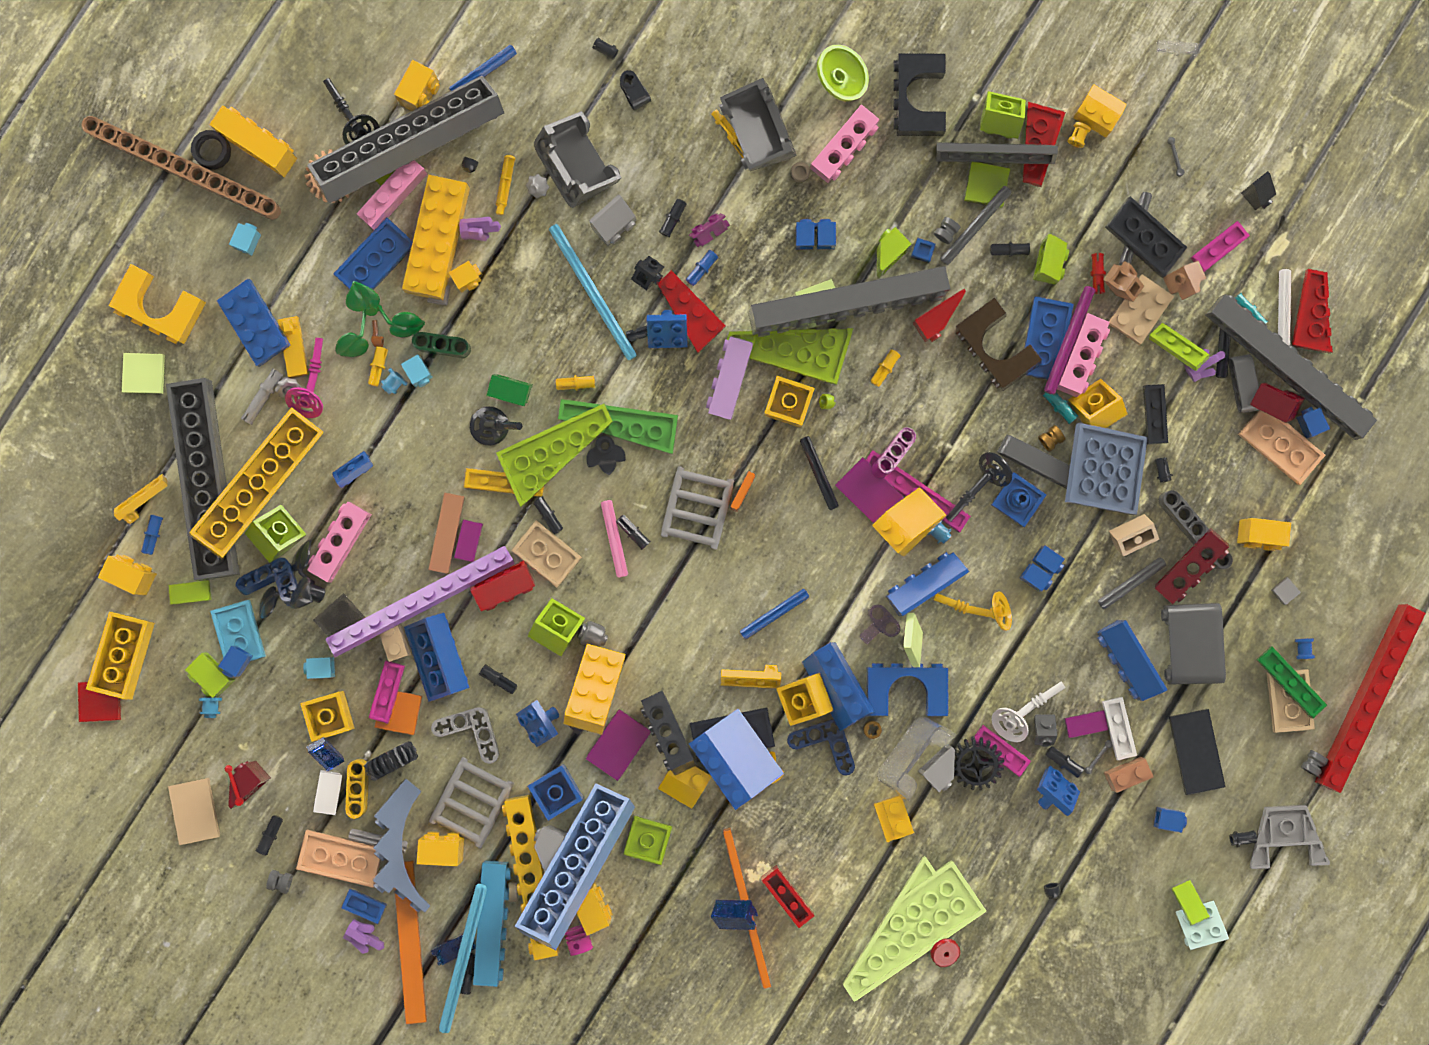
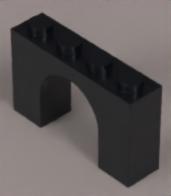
M898 53L897 59L893 61V72H897V79L893 80V91H897V99L893 100V110L897 111V118L893 120V129L897 130V136H944L946 132V111H920L914 108L907 98V87L918 79H943L946 73V54Z

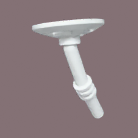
M1059 682L1044 693L1040 692L1039 696L1036 695L1035 698H1031L1032 701L1017 712L1008 708L997 709L991 719L994 729L1006 740L1012 742L1023 741L1029 731L1023 717L1034 708H1039V705L1042 706L1043 702L1047 703L1049 698L1066 687L1062 682ZM999 721H1003V724H1004L1005 728L1007 729V731H1005V730L1002 728V726L1000 725ZM1023 732L1021 735H1013V733Z

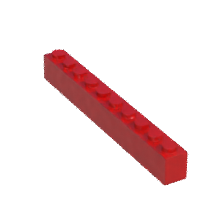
M1398 604L1326 758L1329 761L1326 766L1321 768L1322 773L1316 778L1315 783L1332 791L1342 792L1426 614L1425 612L1408 604Z

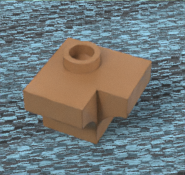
M1125 261L1121 266L1114 264L1104 278V282L1116 296L1132 302L1135 301L1144 287L1137 277L1138 273L1130 263Z
M1199 261L1177 269L1166 275L1163 279L1170 294L1173 295L1178 292L1181 299L1184 300L1200 292V282L1207 278Z

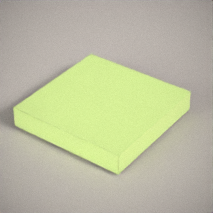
M123 353L122 392L163 394L165 355Z
M907 613L904 650L913 668L920 667L923 632L915 613Z

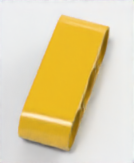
M356 759L350 762L347 768L345 810L346 814L353 819L359 818L367 811L369 776L365 772L364 765L367 761L364 759ZM356 763L362 766L361 774L356 773L354 770ZM355 783L359 784L362 788L360 794L355 793L353 790ZM354 803L361 807L359 814L352 810Z

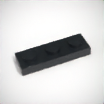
M1165 384L1144 385L1147 445L1167 444L1169 442Z

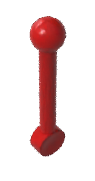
M227 765L224 769L228 773L236 797L235 804L241 806L244 800L240 798L232 774L233 768L231 765Z

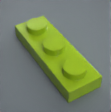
M1161 323L1149 335V340L1195 371L1209 359L1207 352L1164 323Z

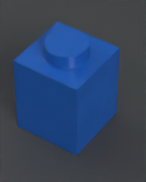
M1309 407L1301 411L1302 415L1296 417L1306 439L1330 429L1321 407L1317 409Z
M231 646L218 667L222 668V673L228 677H239L244 672L253 655L238 646Z
M1157 807L1154 827L1182 833L1183 828L1187 824L1185 813L1179 810Z

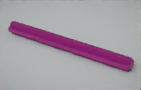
M1091 286L1084 287L1044 388V391L1048 394H1055L1095 293V289Z

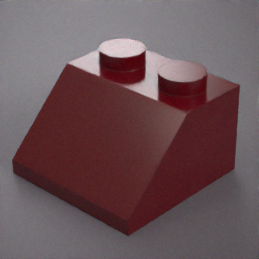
M256 760L252 762L246 761L244 764L242 762L233 770L235 772L233 777L240 798H243L244 802L271 779ZM230 782L228 806L232 809L237 807V805L235 804L236 797Z

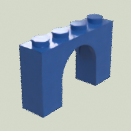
M871 663V667H867V698L875 711L869 716H888L889 689L895 680L903 676H913L923 684L926 691L927 716H948V668L943 667V664H931V667H923V664L920 663V667L913 668L912 665L911 667H903V663H891V667H883V663Z

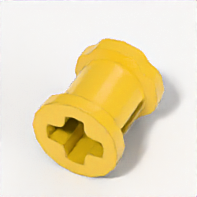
M1076 122L1073 134L1068 138V143L1072 146L1083 148L1085 146L1084 140L1087 133L1091 131V127L1084 123Z

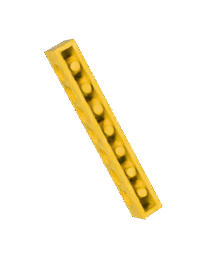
M530 795L506 799L504 801L505 805H502L504 817L507 816L508 824L506 825L507 836H511L512 844L509 845L511 856H515L516 864H513L514 874L519 877L517 891L518 895H522L523 898L521 912H523L530 900L529 894L535 891L545 873L534 847L537 829ZM514 814H522L524 822L517 823L514 820ZM518 834H526L528 841L520 842L517 837ZM521 854H530L532 860L530 862H524L521 858ZM525 874H534L535 881H527L525 879ZM530 938L531 943H528L529 954L533 955L534 960L558 956L560 952L559 946L554 950Z

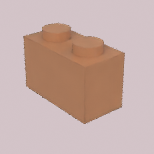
M1142 757L1104 772L1111 791L1116 793L1153 778L1146 759Z

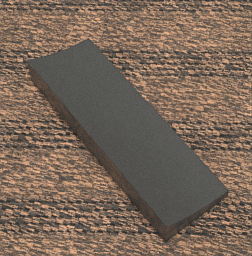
M937 142L936 161L1055 164L1058 146Z

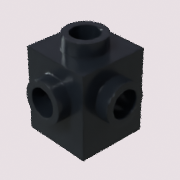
M650 256L644 261L640 259L634 267L635 272L631 280L647 291L653 284L657 285L663 277L661 273L664 266Z

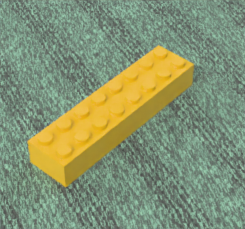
M291 407L192 528L189 535L223 559L324 432Z

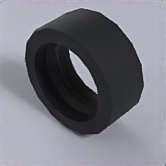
M205 130L199 132L193 138L191 153L193 158L202 167L216 170L228 163L231 157V147L221 133L214 130ZM209 139L218 140L222 145L220 156L213 161L203 159L200 154L202 144Z

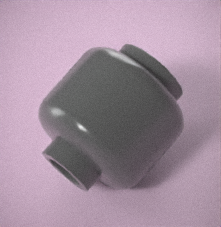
M588 621L585 624H581L577 638H579V643L585 647L587 644L600 647L605 645L608 635H605L606 630L604 626Z

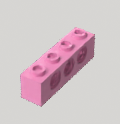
M861 104L811 163L810 169L827 183L831 179L835 181L842 172L840 171L844 164L848 166L853 160V153L856 150L860 151L866 144L865 139L869 135L873 136L879 128L877 126L879 118ZM860 127L864 132L856 134L853 129ZM849 142L851 148L844 149L841 143ZM834 156L838 158L839 162L832 164L828 159Z
M1089 313L1086 314L1057 390L1074 397H1078L1086 392L1089 385L1086 382L1087 378L1095 370L1096 365L1093 363L1095 358H1099L1103 347L1100 345L1102 340H1106L1110 329H1108L1110 322ZM1087 335L1094 336L1095 342H1090ZM1080 352L1086 353L1088 360H1083ZM1073 370H1078L1081 373V378H1076L1073 375Z
M347 502L340 507L338 511L339 517L330 524L328 528L329 534L326 539L323 538L320 541L316 556L313 555L307 564L309 566L307 571L326 582L332 583L372 515L351 502ZM347 519H351L352 527L346 530L344 522ZM336 536L342 538V543L338 547L334 545V538ZM326 553H330L332 556V560L328 564L324 562V555Z

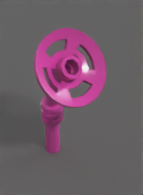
M315 337L313 357L310 360L312 364H309L311 368L308 370L310 375L306 389L300 387L291 388L285 395L287 406L289 408L292 407L305 418H316L323 411L322 401L314 394L318 373L321 372L319 368H321L320 364H322L320 358L323 338ZM301 407L312 408L313 411H306L301 409Z

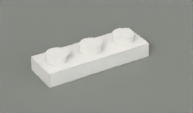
M1123 697L1102 701L1116 760L1137 756Z

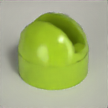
M822 394L819 399L820 408L825 410L832 409L836 405V402H834L835 397L831 394Z

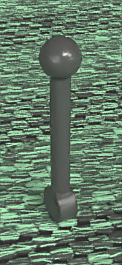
M1169 137L1167 142L1171 145L1175 159L1176 175L1181 177L1185 171L1180 166L1174 145L1175 138Z
M1111 740L1105 741L1104 748L1091 765L1085 768L1086 774H1091L1093 767L1106 750L1113 747Z

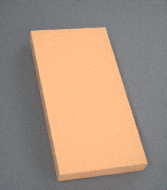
M1261 410L1257 411L1238 434L1297 485H1301L1325 457L1322 451L1291 425Z
M307 829L296 869L374 888L375 882L373 878L379 872L381 859L374 854L376 850L373 849V845Z

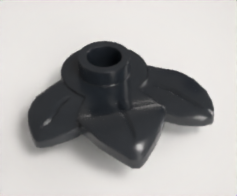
M608 436L599 437L596 440L595 447L589 450L587 454V466L591 468L599 465L601 470L607 475H611L615 470L616 461L623 462L626 460L623 448L615 445L613 439ZM602 443H608V449H602Z

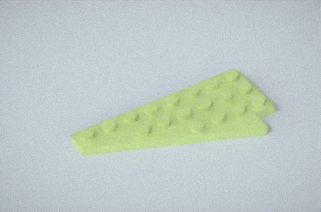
M925 856L922 857L843 982V986L854 1002L930 951L939 940L949 938L986 912L952 860L935 871Z

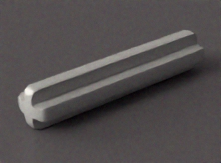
M351 829L348 839L375 846L383 835ZM402 840V853L406 851L408 842Z

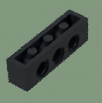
M660 691L641 700L643 705L640 708L644 718H648L651 723L648 725L652 736L656 735L658 742L655 744L659 753H664L666 759L663 762L667 771L671 770L674 775H677L697 766L664 692ZM663 713L661 719L655 720L657 714ZM665 731H671L668 737H662ZM673 748H679L676 754H670Z

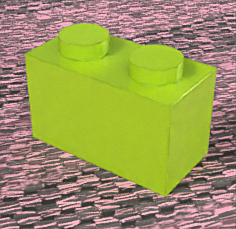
M208 652L201 653L185 669L188 673V678L192 682L198 683L202 687L201 691L207 697H219L235 681L234 678L222 673L223 669L218 667L219 663Z

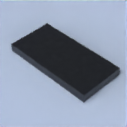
M1131 196L1124 201L1105 226L1109 232L1161 278L1168 274L1187 249L1185 244Z
M768 708L741 712L765 747H775ZM726 716L691 722L690 728L693 740ZM696 755L697 762H701L698 756Z
M1209 709L1168 716L1185 795L1225 788Z

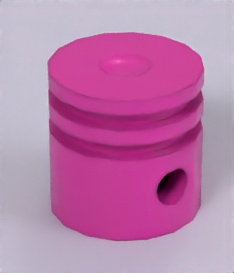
M582 925L567 929L565 940H567L566 943L570 956L593 949L590 935H586Z

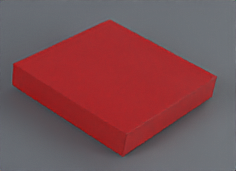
M78 682L79 722L121 720L120 698L87 690L88 682Z

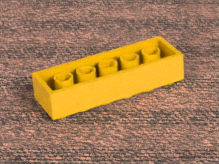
M428 174L402 290L405 293L438 300L444 299L450 278L449 272L452 269L460 234L459 223L460 219L464 217L470 187L466 182Z

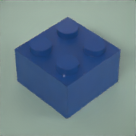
M565 764L528 785L529 790L548 821L584 799Z

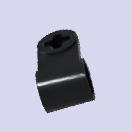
M631 70L624 71L620 76V87L631 108L635 111L651 102V98L637 75ZM625 79L632 80V84L625 83Z

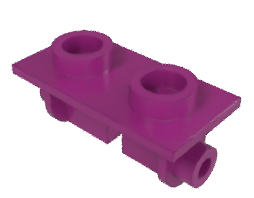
M715 213L708 218V222L704 225L699 224L692 229V233L689 234L691 238H696L694 240L695 245L703 247L713 240L710 234L712 231L717 237L728 230L729 222L726 219L722 220L726 216L721 213Z

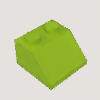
M988 91L980 130L987 134L1002 135L1008 139H1018L1025 119L1026 100Z
M896 227L892 230L887 229L880 236V243L877 248L878 278L883 276L908 252L912 244Z
M1048 234L1042 240L1033 280L1054 285L1063 280L1065 269L1062 267L1069 255L1067 242L1052 234Z
M282 505L254 520L244 533L269 563L284 555L306 536L303 529Z
M551 598L535 620L527 637L562 657L585 618Z

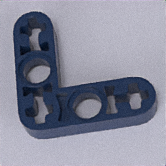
M281 557L239 577L235 585L241 594L249 595L276 582L280 598L287 606H290L291 598L288 592L291 591L293 593L295 591L297 580L292 565L286 558ZM268 573L265 579L260 580L261 575ZM291 579L288 584L282 585L284 580Z
M834 719L793 731L787 736V743L792 749H801L828 740L839 773L845 776L853 773L855 764L844 730L840 731L838 728L835 734L832 731L826 732L828 736L824 737L821 726L825 725L824 728L827 729L831 727V723L837 725ZM815 728L820 731V737L817 740L809 737V732ZM806 731L808 743H805V739L800 740L797 746L794 743H790L793 735L802 737V732ZM843 742L845 750L842 753L836 752L834 750L835 743ZM848 753L849 757H845V760L848 764L851 763V766L848 767L849 771L846 772L844 769H840L843 762L841 758L837 760V756H844Z

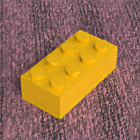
M222 105L209 125L216 132L221 133L226 140L285 178L297 160L293 154L294 150L283 140H277L273 137V134L268 130L258 127L248 117L245 119L233 107L230 106L228 109Z
M109 611L86 689L121 699L132 700L155 623Z
M590 644L586 645L564 714L563 724L602 735L624 665L625 654Z

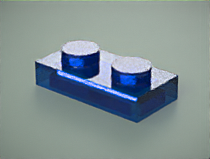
M325 737L307 746L308 753L327 772L345 762L343 755Z

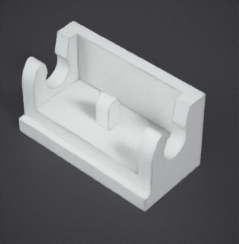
M320 770L313 812L336 814L342 780L340 773Z

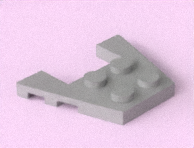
M1306 805L1264 807L1257 834V843H1255L1250 861L1251 869L1270 868L1269 847L1308 845L1309 865H1330Z

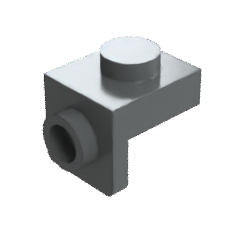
M1035 715V745L1043 747L1054 745L1057 739L1055 715Z

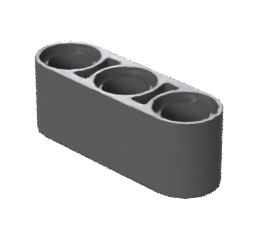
M1251 354L1230 357L1229 369L1238 412L1246 413L1259 410L1250 405L1259 388Z

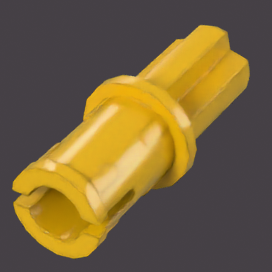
M375 348L372 363H370L372 368L368 384L378 387L382 370L386 368L384 366L388 352L386 348Z
M890 349L883 362L878 364L879 368L871 379L873 385L881 386L887 375L892 373V368L901 357L898 352Z
M574 375L571 378L556 379L557 390L575 389V391H578V389L595 388L594 376L577 377Z

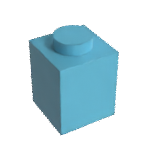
M238 223L229 245L252 256L261 234L254 225Z
M419 355L401 364L412 385L415 387H423L430 382L429 379L433 378Z
M334 657L306 659L303 670L304 674H307V679L335 677Z

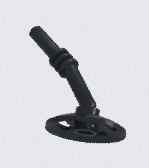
M327 78L323 81L334 99L333 103L336 105V108H339L338 111L342 112L348 121L342 132L345 145L350 143L347 133L353 142L372 132L371 126L367 123L368 121L373 124L374 130L380 128L378 122L370 115L361 114L353 116L348 109L349 105L344 100L345 98L340 96L331 79Z
M490 406L477 410L470 420L471 435L477 442L486 446L502 442L507 436L509 429L521 430L523 427L521 422L508 421L506 415L500 409ZM492 411L497 413L498 415L495 416L493 414H485L484 412ZM479 417L481 419L479 429L475 431V421ZM486 417H492L494 420L486 419ZM487 431L491 432L492 434H485L483 432ZM480 436L493 437L494 440H484Z
M986 452L981 455L979 467L983 476L969 491H965L966 494L959 498L960 501L947 514L946 518L950 522L954 520L965 506L970 505L969 502L971 503L972 499H975V495L988 481L1000 487H1005L1011 483L1012 471L1008 463L1001 456L992 452ZM993 461L997 462L1002 467V470L998 465L993 464ZM1005 476V481L1001 483L1000 481Z

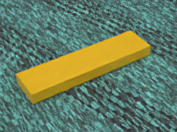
M466 468L464 488L514 494L504 472ZM542 487L534 496L542 497L544 487Z

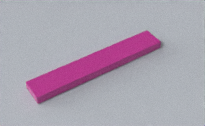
M872 450L866 460L873 465L880 455ZM880 464L881 468L886 471L885 466ZM897 466L885 477L905 497L920 487L946 515L955 507L954 504ZM962 510L952 522L946 517L942 522L960 533L971 516Z

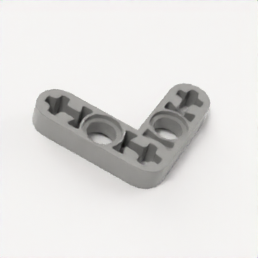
M476 707L437 719L432 723L431 731L438 737L472 728L481 759L485 763L490 764L499 758L498 745L486 709ZM476 711L484 714V717L481 718L482 724L487 722L488 726L476 728V725H480L479 720L474 719V715L477 714ZM458 716L465 719V725L461 728L457 727L454 722ZM447 719H450L453 731H450V727L443 729V733L440 730H436V727L439 726L438 722L445 725L449 723ZM481 730L489 731L490 738L487 741L480 739L479 733ZM493 742V745L489 746L490 751L495 752L493 760L485 757L488 750L487 747L482 748L481 744Z

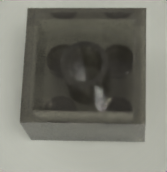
M343 593L315 617L313 621L329 637L366 618V616Z

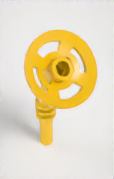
M1000 591L994 593L990 610L970 606L969 603L965 604L964 601L960 602L959 599L956 601L938 593L934 596V601L953 607L955 611L958 610V612L963 611V614L969 613L995 619L999 627L1004 631L1011 628V609L1007 598Z

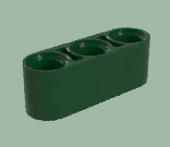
M417 332L412 337L413 346L424 353L457 358L468 357L471 353L470 344L460 337L427 332ZM425 337L427 343L422 347L418 346V340ZM446 341V347L439 350L437 348L438 342ZM459 344H465L466 349L463 352L459 353L456 351Z

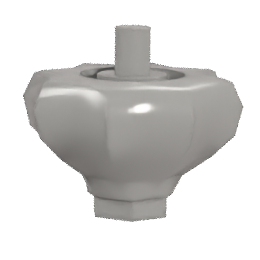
M539 174L529 176L526 184L528 193L535 198L546 196L547 190L550 188L546 178L541 177Z
M284 377L281 381H278L275 391L282 398L285 397L289 389L301 386L297 383L296 379Z

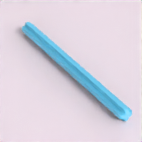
M559 225L551 226L549 228L550 233L627 360H632L636 357V353Z
M477 884L475 887L439 1026L441 1033H449L487 891V887L484 884Z

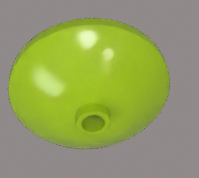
M832 45L820 54L817 61V73L821 84L830 95L838 100L850 102L857 100L866 92L869 84L868 71L864 61L854 50L843 45Z

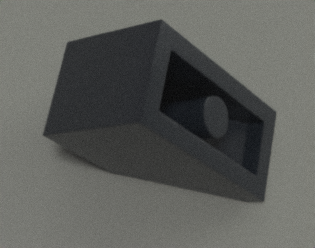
M1268 171L1241 192L1255 211L1260 207L1265 209L1273 202L1271 198L1276 195L1275 187Z

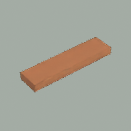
M444 493L428 570L449 574L464 496Z

